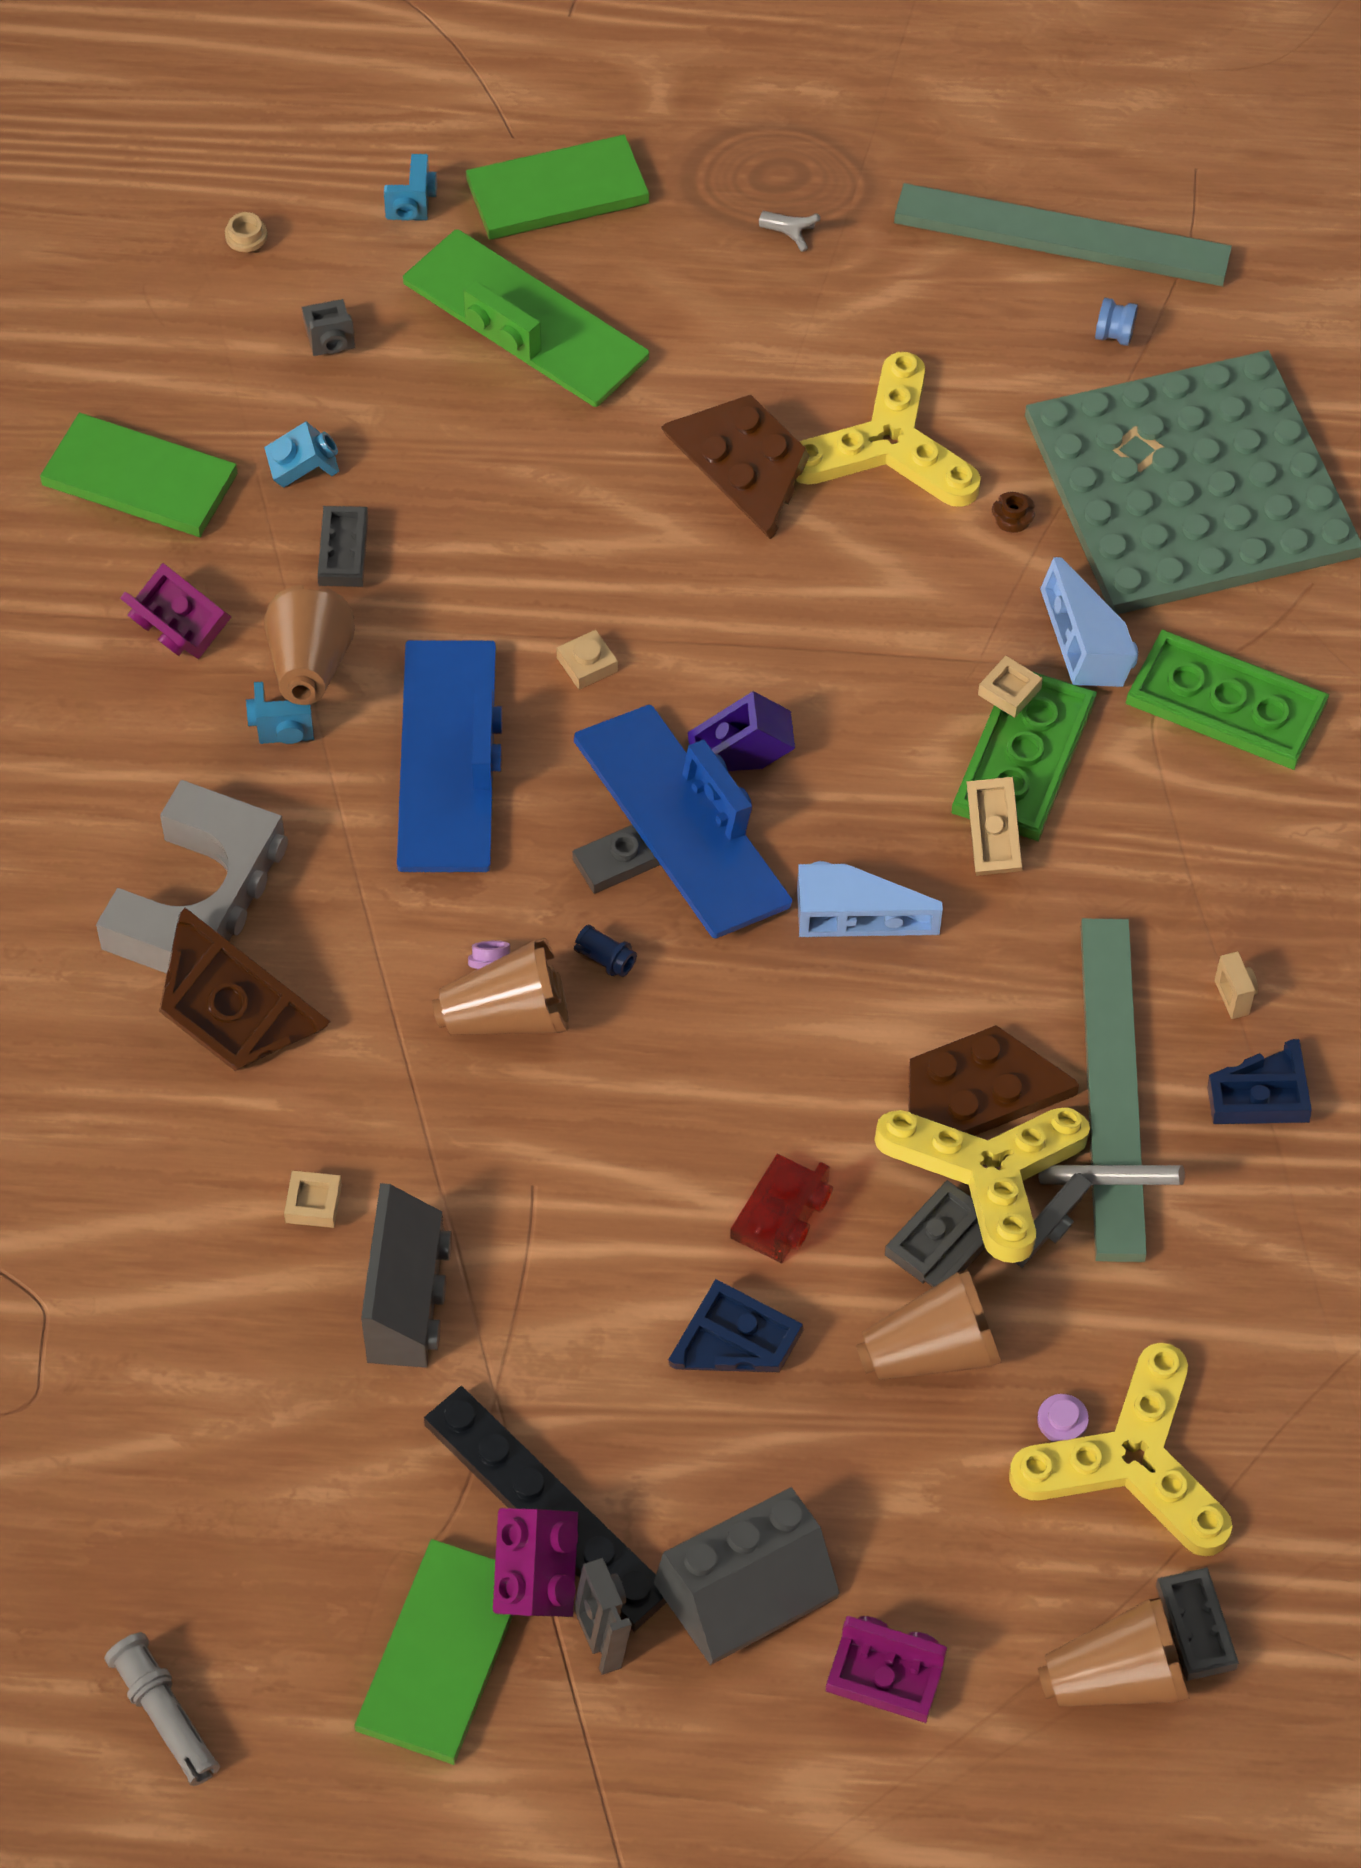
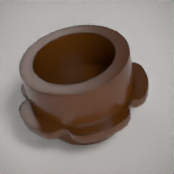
M1006 492L999 496V501L993 503L992 513L997 525L1002 530L1017 533L1025 530L1033 521L1035 505L1033 500L1027 495L1018 492Z

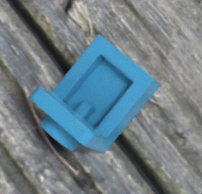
M411 154L409 185L384 186L386 219L405 221L427 220L429 197H436L437 172L429 171L428 154Z
M307 421L264 447L273 481L283 488L318 466L330 476L339 472L335 457L338 454V449L334 440L327 432H319Z
M254 682L255 699H246L248 727L257 726L259 744L279 742L294 744L299 741L314 740L311 704L298 705L288 700L266 702L264 683Z

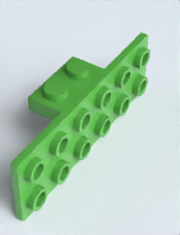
M459 229L452 231L403 275L404 285L593 407H598L649 359L648 349Z

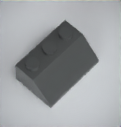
M380 1183L361 1316L367 1363L427 1368L429 1349L438 1350L441 1322L440 1320L433 1319L435 1304L444 1305L446 1275H439L441 1260H450L452 1231L444 1230L442 1211L391 1184Z
M792 1487L663 1552L653 1582L710 1665L837 1599L840 1594L821 1527Z

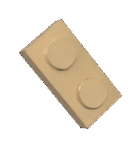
M1013 777L967 781L976 876L1023 871Z

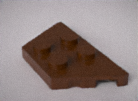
M751 394L667 422L661 427L665 435L769 539L776 534L778 516L784 503L789 504L795 490V480L802 474L809 454L806 448Z
M186 907L178 915L159 1012L234 1071L323 1030L331 1022Z
M995 1025L910 1058L908 1112L975 1136L1074 1097L1078 1094L1079 1084L1070 1075Z

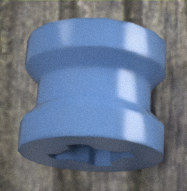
M1105 297L1097 322L1095 339L1104 341L1107 338L1117 339L1120 345L1129 346L1135 326L1138 304L1118 305L1113 299Z

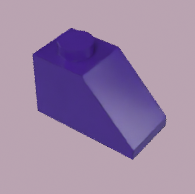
M752 691L688 732V742L691 745L705 740L714 754L722 757L728 771L763 769L795 749L791 711Z

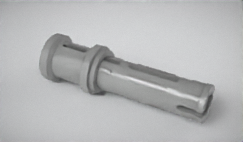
M140 1632L127 1636L111 1647L104 1657L105 1662L110 1668H116L129 1688L127 1697L130 1702L138 1707L143 1706L181 1766L190 1785L196 1786L204 1783L212 1777L208 1771L209 1769L212 1773L219 1771L220 1765L218 1761L214 1759L171 1691L172 1676L167 1669H160L148 1650L149 1639L145 1633Z

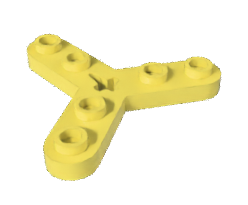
M897 352L891 354L883 363L871 422L800 441L806 448L809 458L802 474L797 477L796 481L808 485L817 484L878 466L888 465L942 502L951 506L962 507L971 504L977 499L981 477L971 464L915 429L924 385L925 365L921 358L915 354ZM890 435L893 440H897V443L891 444L889 440H883V436Z
M1056 1108L990 1140H985L910 1112L898 1110L883 1114L878 1119L874 1140L877 1148L892 1158L968 1184L987 1252L1003 1262L1016 1263L1030 1257L1036 1239V1228L1023 1180L1085 1149L1090 1126L1088 1120L1076 1110Z
M1156 1343L1142 1351L1115 1432L1028 1446L1014 1455L1010 1465L1009 1482L1013 1490L1019 1496L1028 1500H1045L1125 1486L1185 1548L1197 1555L1212 1556L1223 1551L1229 1542L1232 1531L1231 1517L1225 1508L1164 1448L1188 1370L1185 1355L1179 1348L1171 1344ZM1125 1448H1128L1131 1452H1136L1139 1449L1144 1451L1142 1459L1144 1466L1137 1461H1132L1129 1464L1124 1462Z

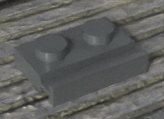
M946 1180L886 1245L885 1256L924 1284L926 1282L932 1287L956 1272L966 1270L985 1249L972 1197Z
M600 1558L583 1564L574 1611L592 1653L600 1652L602 1655L599 1670L603 1675L621 1669L632 1624L629 1618L623 1620L620 1618L622 1605L626 1603L623 1584L616 1573L610 1575L604 1559Z

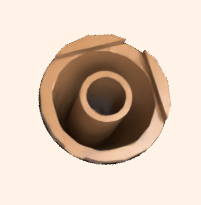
M294 585L279 592L268 604L264 628L281 694L285 699L294 704L309 705L317 702L324 695L354 637V614L344 597L329 588L319 586L318 590L303 589L304 585Z
M545 938L535 940L440 988L439 999L432 1001L438 1027L446 1026L450 1035L538 1034L568 1031L569 1028L565 1022H568L569 1018L560 974L555 972L553 966L548 967L547 960L555 958L548 940Z
M968 1269L956 1272L863 1331L862 1334L865 1342L856 1345L865 1373L876 1371L879 1380L988 1368L1001 1363Z
M1161 1597L1148 1599L1045 1655L1047 1666L1038 1668L1046 1699L1056 1697L1059 1707L1178 1703L1179 1701L1189 1699Z

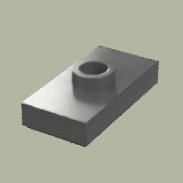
M323 506L317 576L318 586L363 587L368 507Z
M633 825L572 851L574 863L594 894L660 865Z
M1080 1173L1074 1174L1034 1220L1036 1239L1033 1252L1024 1261L1016 1262L1018 1266L1023 1268L1048 1238L1056 1244L1073 1224L1074 1220L1068 1215L1078 1205L1092 1185Z
M1208 1567L1158 1578L1156 1588L1163 1603L1186 1681L1237 1670L1239 1662Z

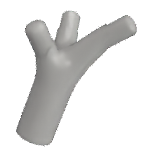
M762 211L759 218V226L788 235L796 242L800 251L804 252L808 249V246L804 241L801 231L803 229H813L815 223L819 222L821 217L819 214L808 217H791Z

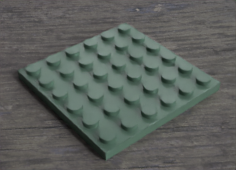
M1269 350L1026 405L1025 418L1103 597L1117 615L1361 557V540ZM1134 426H1137V432L1142 438L1156 440L1164 446L1155 451V449L1135 436L1119 449L1128 457H1121L1113 451L1121 445L1123 435ZM1155 451L1152 457V464L1140 473L1137 464Z

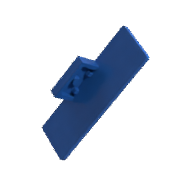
M409 640L405 644L397 870L399 872L490 871L493 772H501V744H494V734H502V706H494L496 643L494 641Z
M652 705L640 707L575 733L574 743L712 938L717 939L791 907L792 898L746 836V829L752 811V803L748 793L744 788L738 787L728 773L727 766L722 757L714 754L705 740L688 745L686 753Z

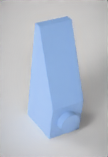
M1053 557L1040 590L1072 684L1123 687L1130 670L1136 666L1138 660V648L1136 643L1132 642L1126 623L1063 558Z
M818 861L811 864L798 865L797 902L799 937L940 935L943 907L942 902L848 864H831L825 861Z

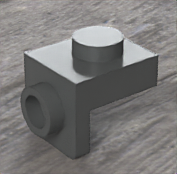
M343 299L302 307L303 321L313 356L338 353L355 348L353 321L351 315L347 314Z

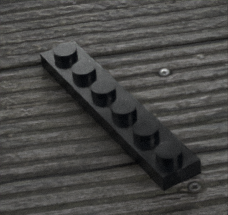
M462 1385L424 1417L425 1427L508 1508L578 1512L575 1574L580 1578L583 1564L603 1558L610 1575L616 1573L623 1584L626 1603L622 1605L620 1618L621 1620L629 1618L632 1624L631 1629L634 1632L667 1603L653 1583L656 1574Z

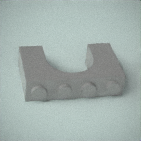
M180 780L160 814L164 839L167 842L216 860L227 871L226 878L213 895L201 902L187 906L161 904L117 888L96 923L101 949L167 974L178 915L185 907L229 941L232 935L237 936L244 927L247 918V908L252 899H258L266 887L267 873L273 862H280L285 854L288 838L284 836L281 815Z

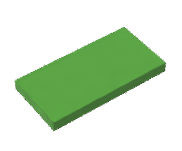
M625 134L466 170V180L489 240L649 204V192Z
M79 412L42 471L40 478L43 486L201 537L237 476L238 471L236 463Z
M1162 629L1127 694L1126 704L1295 770L1327 705L1329 694Z
M1035 673L1043 678L1041 690L1015 718L994 705L952 804L951 813L970 819L967 781L1013 777L1019 835L1039 841L1096 701L1097 692Z
M430 1540L355 1722L356 1732L455 1765L514 1616L495 1614L493 1612L494 1559L440 1541Z

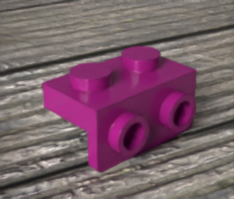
M164 563L160 565L136 598L126 591L120 597L121 600L132 608L127 615L147 631L154 625L162 632L158 641L178 656L185 650L199 659L231 619L229 614Z
M500 1508L498 1510L493 1612L495 1614L573 1617L576 1591L575 1567L578 1542V1512Z
M846 1616L842 1637L826 1683L825 1692L927 1723L944 1669L947 1647L939 1644L934 1637L922 1632L905 1634L889 1629L886 1623L874 1617L861 1616L857 1619Z

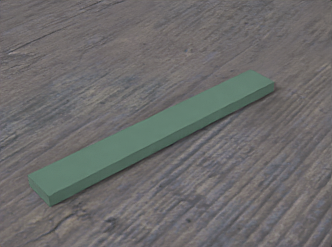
M906 183L903 184L894 218V223L1218 286H1223L1232 248L1231 245Z
M1082 918L1080 933L1091 1165H1142L1129 919ZM1092 1185L1095 1261L1145 1262L1147 1253L1143 1185Z

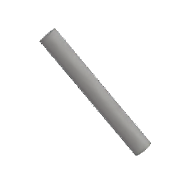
M1053 1165L1038 1173L1041 1185H1065L1074 1174L1077 1175L1078 1173L1088 1179L1092 1185H1183L1185 1181L1183 1165Z

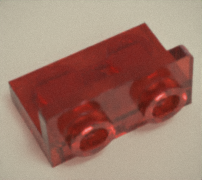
M776 1154L731 1227L730 1238L782 1264L791 1248L798 1251L803 1245L810 1229V1224L807 1222L814 1210L822 1212L833 1191V1186L828 1184L830 1166L820 1162L815 1171H812L784 1156Z

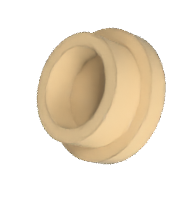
M242 212L234 215L229 220L225 229V239L232 249L240 252H251L264 245L267 240V229L257 215Z

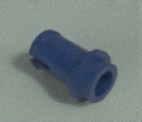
M586 925L575 940L577 944L574 946V951L606 967V972L610 976L619 975L624 977L635 964L637 953L632 950L630 943L626 941L619 943L596 930L592 925Z

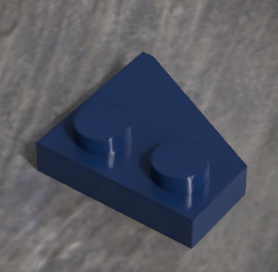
M1292 1039L1285 1042L1283 1051L1264 1058L1259 1053L1245 1059L1239 1066L1226 1067L1209 1075L1207 1089L1213 1124L1310 1123L1312 1108L1300 1039Z
M715 1279L669 1357V1366L677 1370L780 1373L804 1331L803 1324Z

